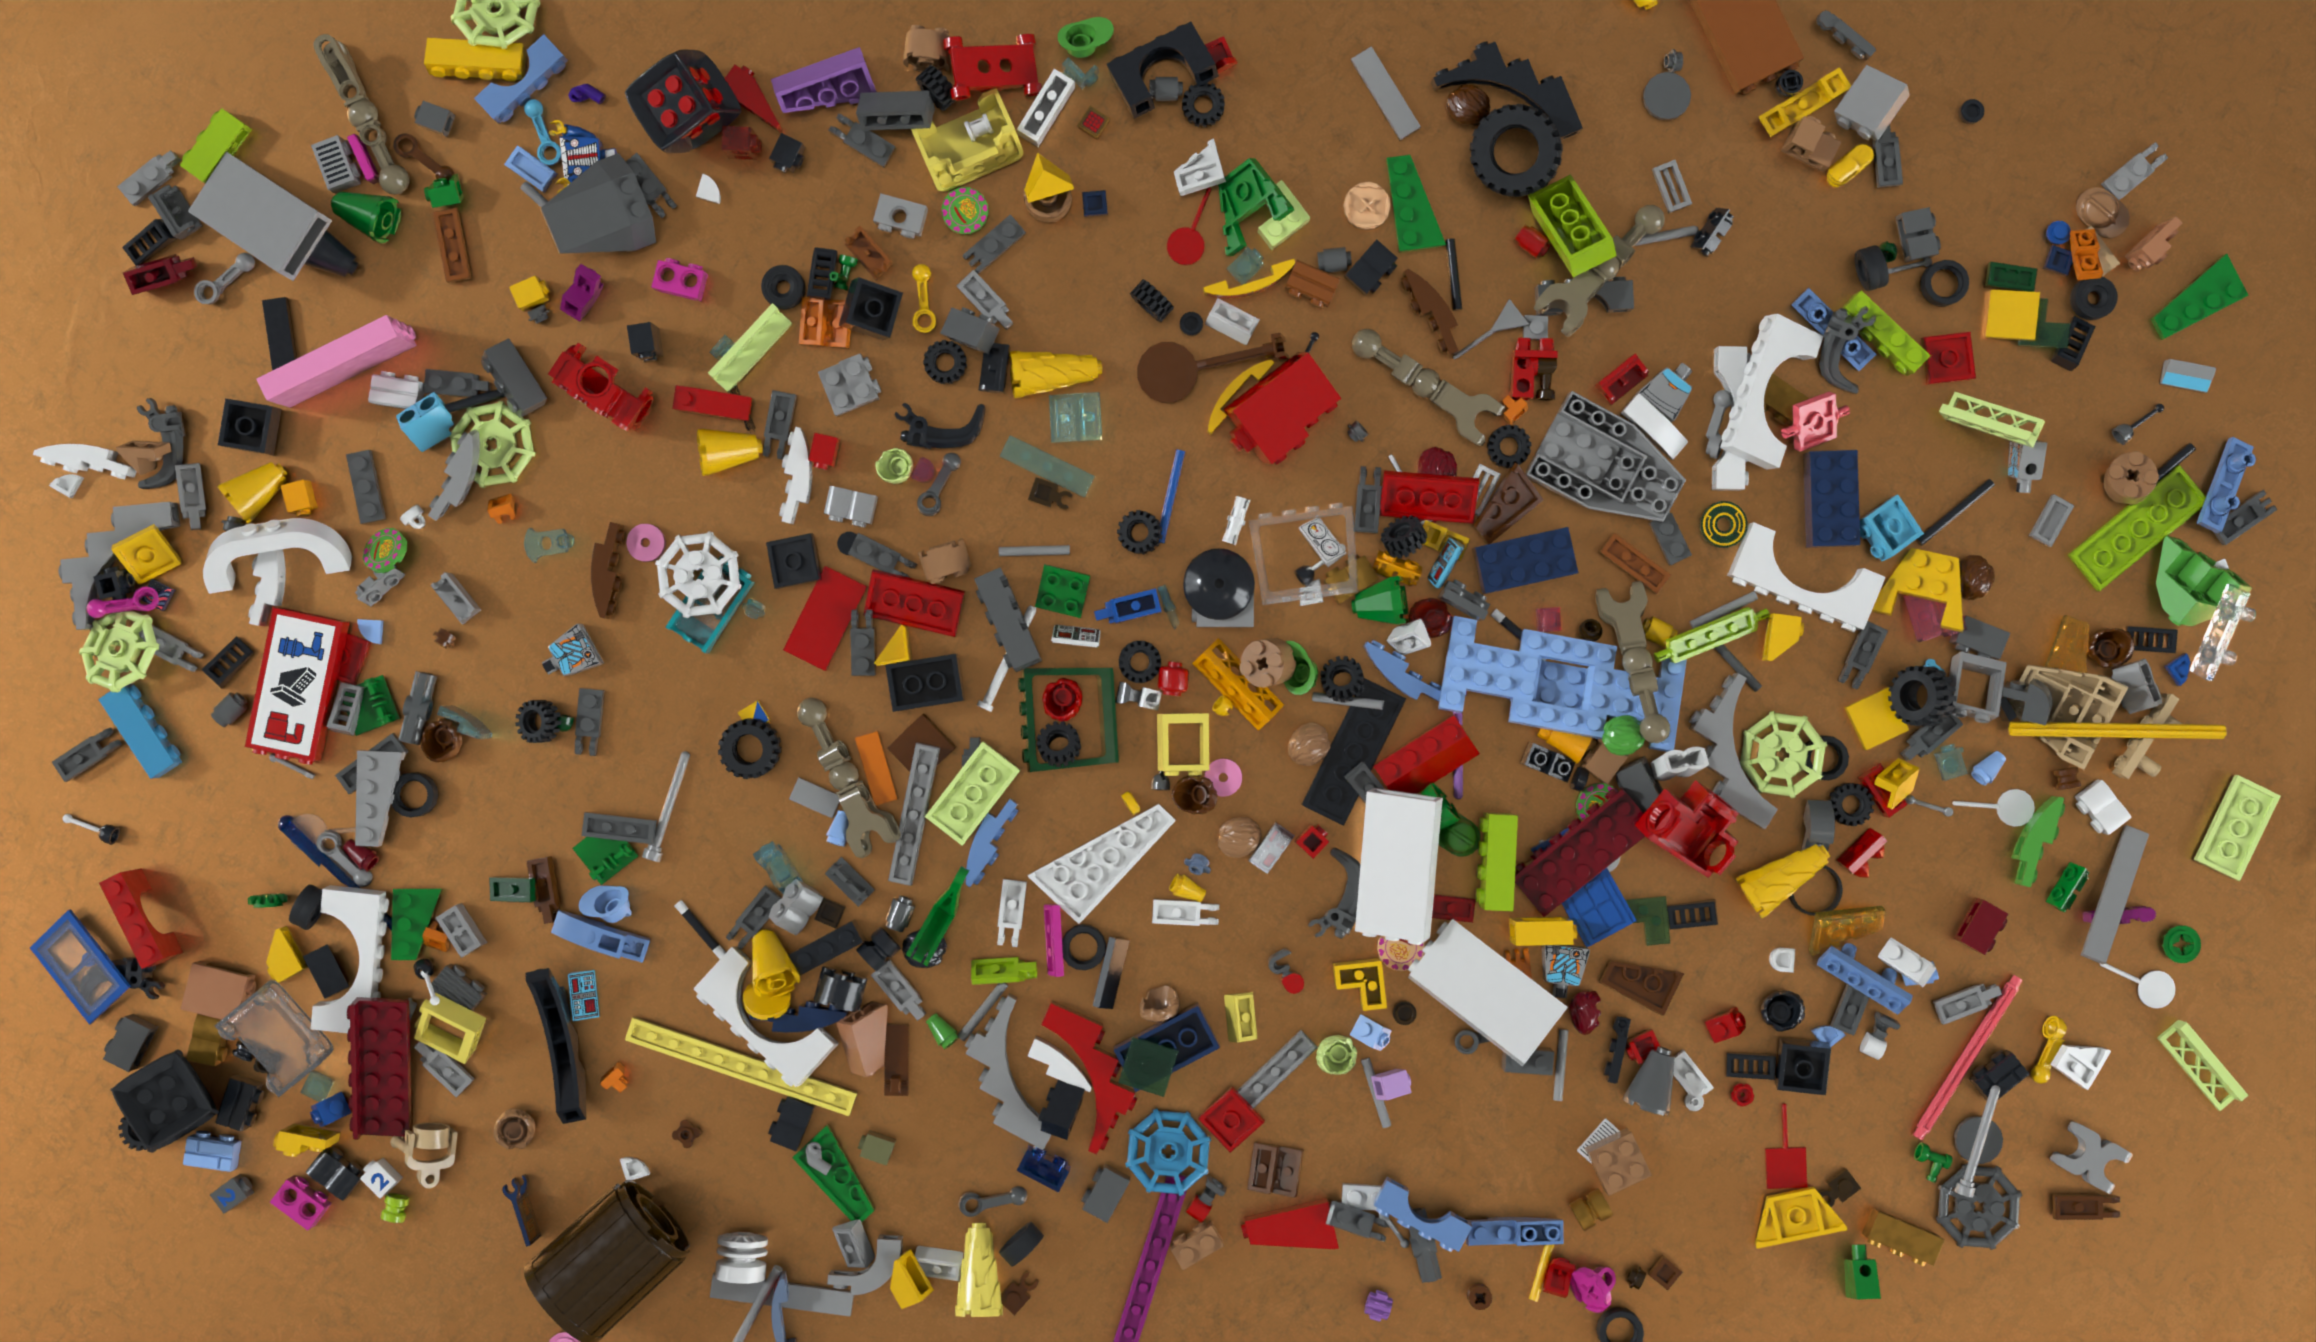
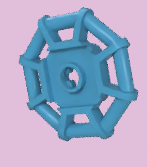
M1154 1109L1147 1118L1135 1128L1129 1130L1128 1156L1125 1165L1143 1184L1146 1192L1172 1193L1182 1196L1201 1177L1208 1174L1209 1145L1212 1140L1190 1116V1112L1181 1113ZM1162 1120L1181 1123L1178 1128L1163 1127ZM1155 1122L1157 1123L1158 1129L1149 1137L1142 1135ZM1185 1124L1198 1140L1191 1142L1182 1131ZM1138 1140L1145 1142L1144 1157L1137 1159ZM1167 1145H1170L1171 1149L1175 1150V1155H1171L1170 1159L1166 1158L1165 1154H1162V1149H1166ZM1200 1145L1199 1162L1197 1164L1192 1161L1193 1147ZM1144 1162L1148 1164L1155 1173L1152 1179L1148 1177L1139 1164ZM1189 1166L1194 1168L1195 1171L1181 1182L1179 1174ZM1159 1176L1174 1177L1175 1184L1158 1183L1156 1180Z

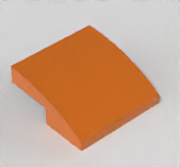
M802 297L799 345L850 349L851 330L839 326L846 300H823Z

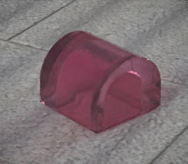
M922 457L918 461L911 478L920 483H929L936 475L935 466L931 461Z
M1560 607L1536 609L1537 631H1562Z

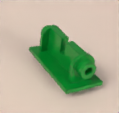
M2070 862L2046 902L2064 913L2067 909L2070 910V907L2077 898L2073 891L2077 890L2080 892L2086 881L2089 880L2088 875L2090 872L2086 868Z

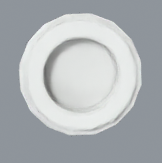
M414 505L400 517L405 526L410 524L415 529H421L425 526V519L421 515L424 511L419 505Z

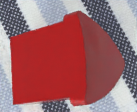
M1224 36L1205 44L1216 64L1218 73L1226 71L1238 63L1236 58L1233 57Z

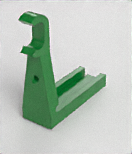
M961 866L952 884L936 900L906 954L908 957H911L915 948L918 947L912 959L921 963L926 953H928L923 963L925 966H928L958 911L961 887L970 870Z

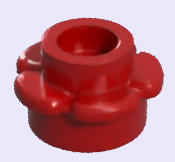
M1736 1084L1733 1087V1092H1731L1732 1101L1741 1107L1752 1103L1754 1100L1753 1088L1749 1084Z

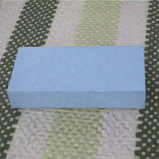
M518 145L504 164L544 193L558 174Z

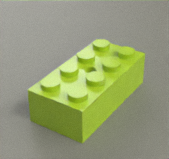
M1571 174L1528 195L1532 214L1573 277L1617 256L1612 236Z
M1483 812V817L1479 818V831H1482V841H1478V855H1481V864H1477L1476 876L1480 880V888H1476L1475 899L1479 907L1484 910H1514L1518 815L1512 813Z

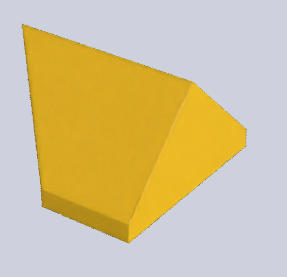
M1037 153L1024 188L1028 203L1073 190L1074 187L1070 176Z
M901 625L874 662L875 665L885 666L887 664L913 660L908 628Z

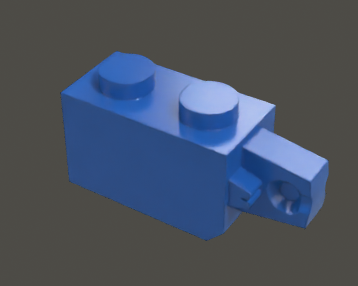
M1155 588L1111 599L1109 602H1105V609L1094 611L1096 621L1108 618L1109 623H1120L1161 613L1162 611Z

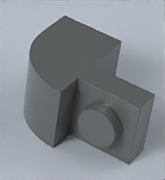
M2034 678L2030 682L2029 687L2025 686L2024 682L2017 680L2006 682L2003 687L2002 696L2025 702L2021 720L2046 725L2053 703L2048 687L2043 682Z
M1807 800L1803 816L1806 833L1802 850L1817 844L1819 847L1823 845L1828 851L1829 845L1834 842L1835 816L1832 802Z

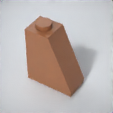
M871 1001L858 1011L836 1022L851 1073L861 1075L862 1077H869L874 1075L876 1070L884 1066L887 1004Z

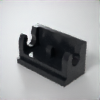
M993 343L989 354L983 353L979 391L1005 394L1010 345Z
M328 944L303 956L324 999L349 987Z

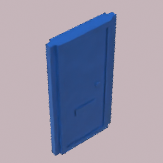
M1566 828V829H1564L1563 831H1561V832H1560L1561 835H1562L1564 832H1566L1569 828ZM1552 837L1531 848V851L1534 852L1540 847L1545 849L1550 845L1549 839ZM1607 868L1562 903L1569 918L1573 920V924L1577 925V932L1586 947L1592 946L1637 921Z

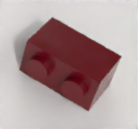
M1976 898L1954 939L1972 950L1986 955L1987 952L1993 949L1998 932L2005 928L2008 921L2006 919L2008 913L1984 899Z

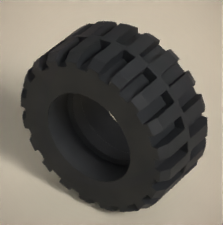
M1508 104L1502 108L1494 109L1486 118L1484 117L1479 122V127L1473 132L1472 143L1470 142V160L1475 169L1476 176L1480 178L1486 187L1505 196L1523 197L1546 187L1548 182L1555 177L1556 171L1562 162L1563 144L1561 143V135L1554 122L1546 114L1532 106ZM1512 128H1523L1531 132L1536 138L1539 146L1538 158L1535 164L1525 172L1517 174L1506 172L1495 160V143L1505 131Z

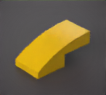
M1425 520L1423 528L1426 531L1427 538L1425 544L1422 545L1441 553L1447 540L1453 538L1465 547L1458 558V561H1462L1470 539Z

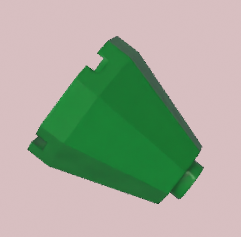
M1389 577L1355 594V599L1351 601L1353 614L1357 613L1358 618L1392 624L1409 623V618H1404V615L1409 614L1405 585L1400 586L1399 584L1400 581H1403V577Z

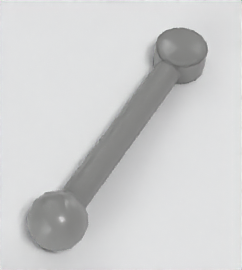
M1925 258L1920 262L1890 268L1888 272L1891 274L1919 266L1929 267L1932 265V259Z
M275 753L270 754L269 759L271 762L277 761L303 774L307 778H314L315 774L283 759L275 758Z
M1912 795L1906 797L1908 804L1921 805L1942 812L1948 817L1953 815V809L1950 807L1942 808L1917 800Z
M1379 1213V1218L1386 1221L1400 1240L1401 1247L1407 1248L1409 1241L1403 1238L1389 1217Z

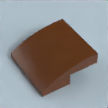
M923 713L887 749L910 772L917 742L940 747L937 765L956 746Z
M1255 1142L1247 1190L1297 1197L1304 1150Z

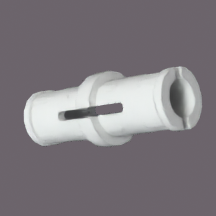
M1236 496L1231 515L1227 517L1229 521L1222 541L1233 545L1237 544L1242 525H1245L1246 522L1244 518L1251 500Z

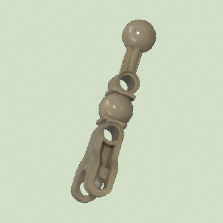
M328 34L318 36L314 41L316 54L330 76L339 96L346 101L344 105L348 108L349 122L360 132L359 136L362 142L371 147L381 168L379 175L380 186L389 194L396 195L402 193L409 185V175L402 166L394 164L385 145L387 140L386 133L379 127L381 123L377 121V108L366 97L365 89L347 47ZM325 41H329L330 43H328L322 51V44ZM356 87V95L353 98H349V89ZM376 130L378 137L375 141L370 142L369 134Z
M1645 205L1640 208L1635 215V225L1622 239L1618 235L1613 238L1616 257L1575 276L1569 283L1550 285L1537 299L1534 309L1540 314H1544L1551 308L1563 310L1567 315V319L1561 332L1565 336L1570 337L1584 323L1588 311L1587 303L1604 286L1605 282L1617 275L1619 269L1633 256L1635 249L1632 247L1645 234L1653 235L1663 228L1665 223L1663 211L1655 205Z
M1362 329L1352 339V348L1358 357L1363 359L1375 357L1393 369L1392 376L1407 386L1411 385L1413 392L1417 396L1429 398L1431 402L1451 414L1456 420L1458 433L1478 446H1483L1485 436L1475 427L1474 420L1476 415L1481 411H1487L1495 416H1501L1506 411L1505 406L1490 395L1478 394L1468 396L1445 380H1441L1435 370L1422 368L1421 364L1405 354L1402 358L1382 346L1380 335L1372 329Z
M1641 581L1632 582L1630 600L1625 603L1614 601L1608 589H1597L1595 599L1599 617L1614 627L1623 656L1622 665L1626 672L1629 673L1628 680L1633 697L1639 696L1645 718L1640 723V733L1646 741L1660 743L1669 736L1670 724L1666 717L1658 713L1653 694L1658 691V685L1652 667V656L1646 650L1647 643L1641 622V617L1648 602L1644 585Z
M816 698L804 699L797 709L798 720L803 725L812 727L822 747L817 752L818 760L824 767L825 772L829 771L831 785L835 789L840 790L836 794L849 821V826L846 830V840L856 857L865 858L872 851L869 839L871 830L876 831L884 842L894 843L901 836L899 827L892 814L877 808L863 781L858 782V770L852 763L848 762L851 760L847 747L840 740L834 742L824 722L827 715L825 704Z

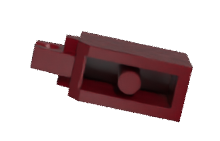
M174 254L133 266L123 272L131 294L135 295L178 282L187 276V270L194 269L198 265L194 257L181 260L179 255Z

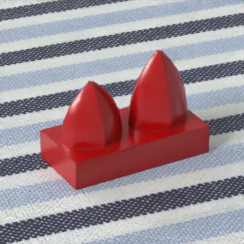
M1869 828L1836 861L1852 874L1862 878H1869L1870 871L1867 860L1870 858H1884V844L1887 840L1883 835Z

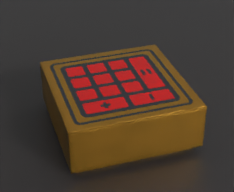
M1089 106L1077 127L1098 139L1110 118Z

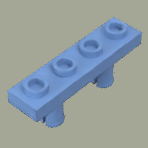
M1807 288L1791 305L1823 335L1833 311L1810 288ZM1858 336L1854 340H1846L1841 354L1858 371L1877 355Z
M2235 437L2228 439L2197 524L2215 533L2222 532L2230 510L2238 508L2240 504L2236 493L2246 467L2253 466L2256 462V457L2252 454L2253 446Z
M1846 943L1841 951L1831 946L1818 959L1817 965L1897 1015L1912 1001L1913 995L1895 985L1897 972L1894 969L1886 968L1882 972V976L1878 975L1854 960L1857 948L1851 943Z

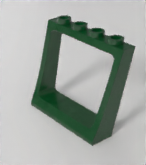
M1025 668L1022 670V678H1018V691L1023 692V702H1019L1020 716H1024L1025 725H1021V738L1026 739V749H1022L1023 763H1027L1028 772L1119 762L1113 668ZM1034 676H1096L1101 737V755L1099 757L1075 759L1073 763L1068 761L1069 765L1064 766V763L1061 764V767H1056V764L1051 766L1048 763L1037 762L1032 678Z

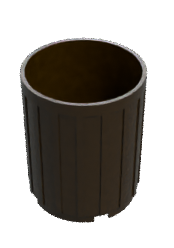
M625 1180L621 1185L616 1184L524 1266L525 1280L538 1303L564 1331L580 1342H599L674 1272L690 1252L688 1249L690 1243L675 1218L664 1205L659 1208L651 1200L654 1196L634 1181Z

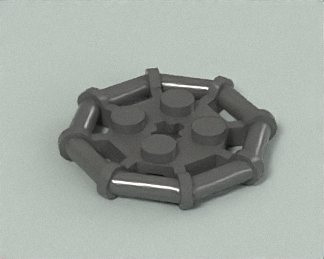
M1964 1164L1956 1174L1938 1187L1940 1193L1938 1216L1936 1217L1937 1223H1940L1956 1241V1245L1961 1248L1970 1246L1990 1248V1250L1996 1249L1997 1244L2012 1231L2020 1227L2018 1222L2022 1193L2003 1174L2000 1167L1977 1166L1975 1176H1987V1181L1982 1183L1975 1182L1974 1187L1976 1190L1973 1198L1960 1195L1952 1191V1189L1964 1177L1967 1164ZM1996 1180L2007 1193L2000 1195L1993 1187ZM1949 1195L1953 1196L1955 1201V1208L1953 1207L1951 1212H1948ZM2010 1200L2009 1219L2003 1216L2005 1211L2004 1202ZM1976 1201L1979 1203H1984L1983 1210L1981 1212H1974V1203ZM1957 1218L1964 1226L1961 1232L1950 1221L1951 1219ZM2000 1221L2005 1222L2006 1224L1992 1236L1990 1229ZM1971 1230L1983 1231L1985 1238L1968 1237Z

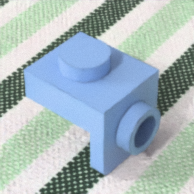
M1360 1014L1350 1036L1373 1049L1381 1051L1389 1043L1392 1030Z

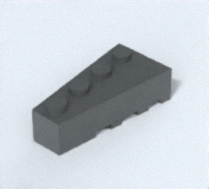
M997 568L974 578L979 589L976 591L981 604L985 603L988 610L985 614L989 624H994L997 633L994 634L999 647L1004 646L1007 653L1003 657L1008 668L1013 667L1018 672L1041 662L1040 654L1002 569Z

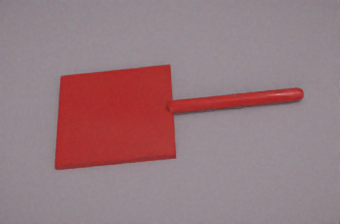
M1783 1103V1148H1765L1767 1189L1807 1188L1806 1147L1788 1148L1787 1105Z

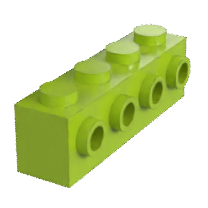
M1862 290L1854 294L1842 307L1847 310L1848 315L1855 317L1862 307L1867 306L1869 308L1868 312L1862 317L1869 319L1873 315L1876 316V321L1873 325L1865 326L1859 330L1861 337L1871 342L1877 348L1878 353L1888 358L1894 364L1895 369L1901 374L1908 376L1915 373L1931 355Z

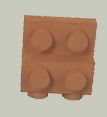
M2175 216L2158 224L2124 256L2128 260V265L2138 272L2143 267L2150 268L2154 264L2157 265L2168 256L2166 251L2172 247L2168 241L2179 232L2177 228L2182 224L2180 219Z

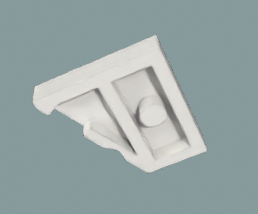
M1214 139L1207 142L1208 146L1199 154H1193L1187 163L1182 164L1174 171L1181 196L1226 182Z
M2062 1045L2050 1065L2080 1087L2089 1090L2111 1051L2103 1047Z

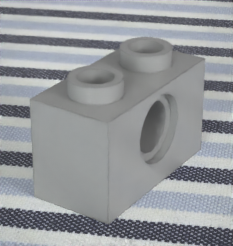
M880 193L873 222L875 225H878L877 229L891 233L893 229L900 231L901 236L914 239L915 236L921 237L928 208L922 204ZM899 212L906 214V219L902 223L894 221V216Z

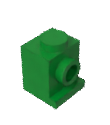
M458 174L453 175L449 181H447V178L436 179L432 181L433 184L424 188L426 200L428 202L431 201L432 208L461 203L464 198Z

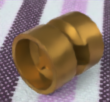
M1599 1188L1590 1192L1587 1195V1200L1579 1198L1569 1204L1584 1232L1596 1226L1597 1219L1605 1221L1614 1216Z

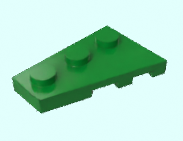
M393 889L391 960H417L423 945L422 935L430 924L443 889Z

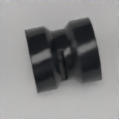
M1795 70L1785 71L1775 82L1776 93L1782 98L1793 97L1803 86L1802 75Z

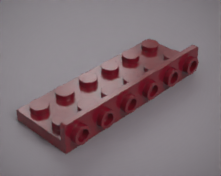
M1616 787L1611 789L1604 796L1606 800L1601 804L1596 802L1586 810V816L1581 820L1578 817L1567 825L1569 829L1562 835L1560 832L1549 839L1550 845L1545 849L1538 848L1530 855L1532 858L1525 865L1521 862L1515 867V883L1543 917L1548 915L1645 837L1635 826L1644 813L1622 787L1618 790Z
M356 997L347 1008V1019L350 1020L347 1040L351 1042V1050L348 1053V1064L351 1065L348 1085L352 1087V1095L349 1098V1109H352L349 1129L353 1132L354 1140H358L361 1135L405 1137V1130L412 1131L409 999Z

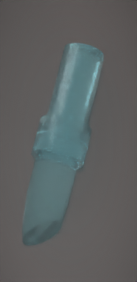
M1165 584L1157 587L1163 603V609L1175 630L1180 622L1175 611L1176 607Z

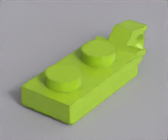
M1018 957L971 961L972 985L1010 983L1037 978V963L1025 962L1024 960H1019Z

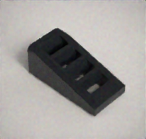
M155 219L122 248L135 266L149 260L177 238L173 237L162 219ZM151 234L157 240V243H155L154 240L151 238ZM143 240L147 243L149 249L144 245ZM137 245L140 251L143 253L141 256L134 248V246Z
M814 248L807 291L808 298L831 300L834 281L830 279V273L836 272L837 250ZM818 267L828 268L830 270H819ZM816 277L828 278V280L816 279ZM814 285L827 287V290L814 289Z
M2076 316L2072 317L2051 362L2069 371H2073L2079 365L2096 326ZM2074 328L2086 332L2085 335L2075 331ZM2070 337H2073V338H2075V339H2077V340H2080L2081 343H2079V342H2077V341L2071 339ZM2068 345L2069 347H2072V348L2076 349L2077 351L2075 352V351H2073V350L2067 348L2066 346Z
M2127 626V632L2131 634L2133 639L2134 631L2139 632L2138 646H2134V650L2176 653L2178 630ZM2144 632H2149L2148 646H2143ZM2154 633H2159L2157 647H2153ZM2164 633L2168 634L2167 648H2163Z
M236 636L201 670L222 689L254 652ZM237 646L244 655H238L233 649ZM229 653L237 660L235 663L227 658ZM222 661L230 666L228 670L220 664ZM216 668L223 673L221 677L214 672Z
M1716 899L1667 906L1670 930L1718 925ZM1704 907H1709V919L1705 917ZM1695 908H1699L1701 920H1696ZM1685 909H1689L1691 921L1686 922ZM1675 910H1680V923L1676 921Z
M1727 1053L1726 1077L1775 1080L1776 1054ZM1734 1059H1739V1071H1734ZM1744 1059L1749 1060L1748 1071H1744ZM1754 1060H1758V1072H1753ZM1764 1061H1768V1072H1763Z

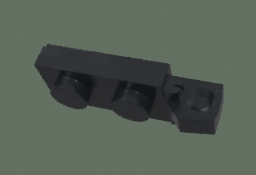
M1616 1016L1612 1026L1617 1035L1616 1039L1611 1038L1609 1052L1612 1053L1610 1062L1606 1061L1603 1074L1607 1076L1606 1080L1614 1084L1618 1083L1631 1019L1622 1016Z

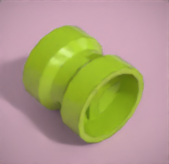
M387 1193L384 1200L386 1208L382 1210L380 1218L388 1222L403 1223L406 1217L404 1210L408 1206L410 1198L402 1194Z

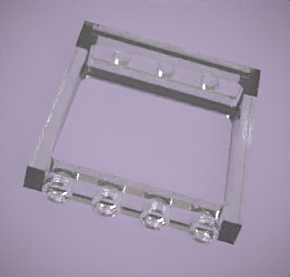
M1342 503L1328 504L1329 509L1319 510V506L1305 508V513L1296 514V510L1293 509L1281 511L1282 516L1273 517L1272 513L1258 514L1259 519L1249 520L1262 605L1359 592L1353 506L1343 507ZM1344 515L1346 518L1349 579L1344 582L1271 591L1268 585L1260 540V527Z

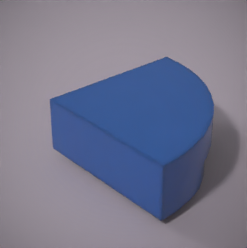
M2183 653L2164 666L2177 686H2181L2188 678L2189 656L2187 653Z

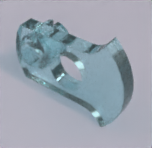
M529 528L524 538L526 554L533 563H537L538 559L542 556L567 553L569 548L574 545V537L567 533L565 529L536 532L533 528ZM546 536L552 542L549 550L544 549L542 546V540Z

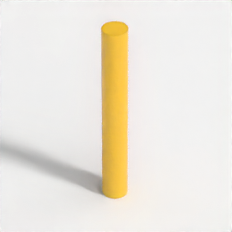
M1544 1245L1529 1296L1530 1300L1536 1302L1539 1300L1554 1245Z

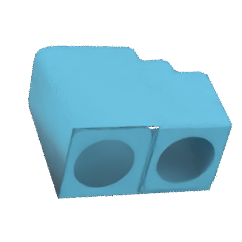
M432 392L396 415L401 430L421 452L451 435L449 428L454 425L451 420V414L444 406L445 403L435 392Z

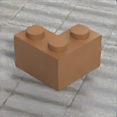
M1804 116L1793 125L1781 152L1824 172L1829 168L1841 141L1836 140L1834 134L1824 131L1826 126L1820 124L1821 121L1812 116Z

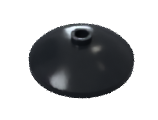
M1220 548L1210 549L1196 556L1187 567L1183 580L1184 594L1190 606L1200 615L1213 620L1229 619L1241 613L1250 603L1255 587L1254 575L1247 561L1231 550ZM1217 579L1223 580L1224 586L1222 588L1215 586Z

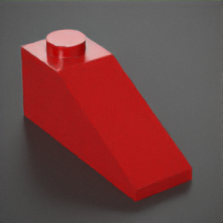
M734 64L725 80L734 92L739 104L780 133L782 127L760 86L753 77L755 73L744 65L740 68Z
M676 385L672 409L684 413L749 421L752 398Z

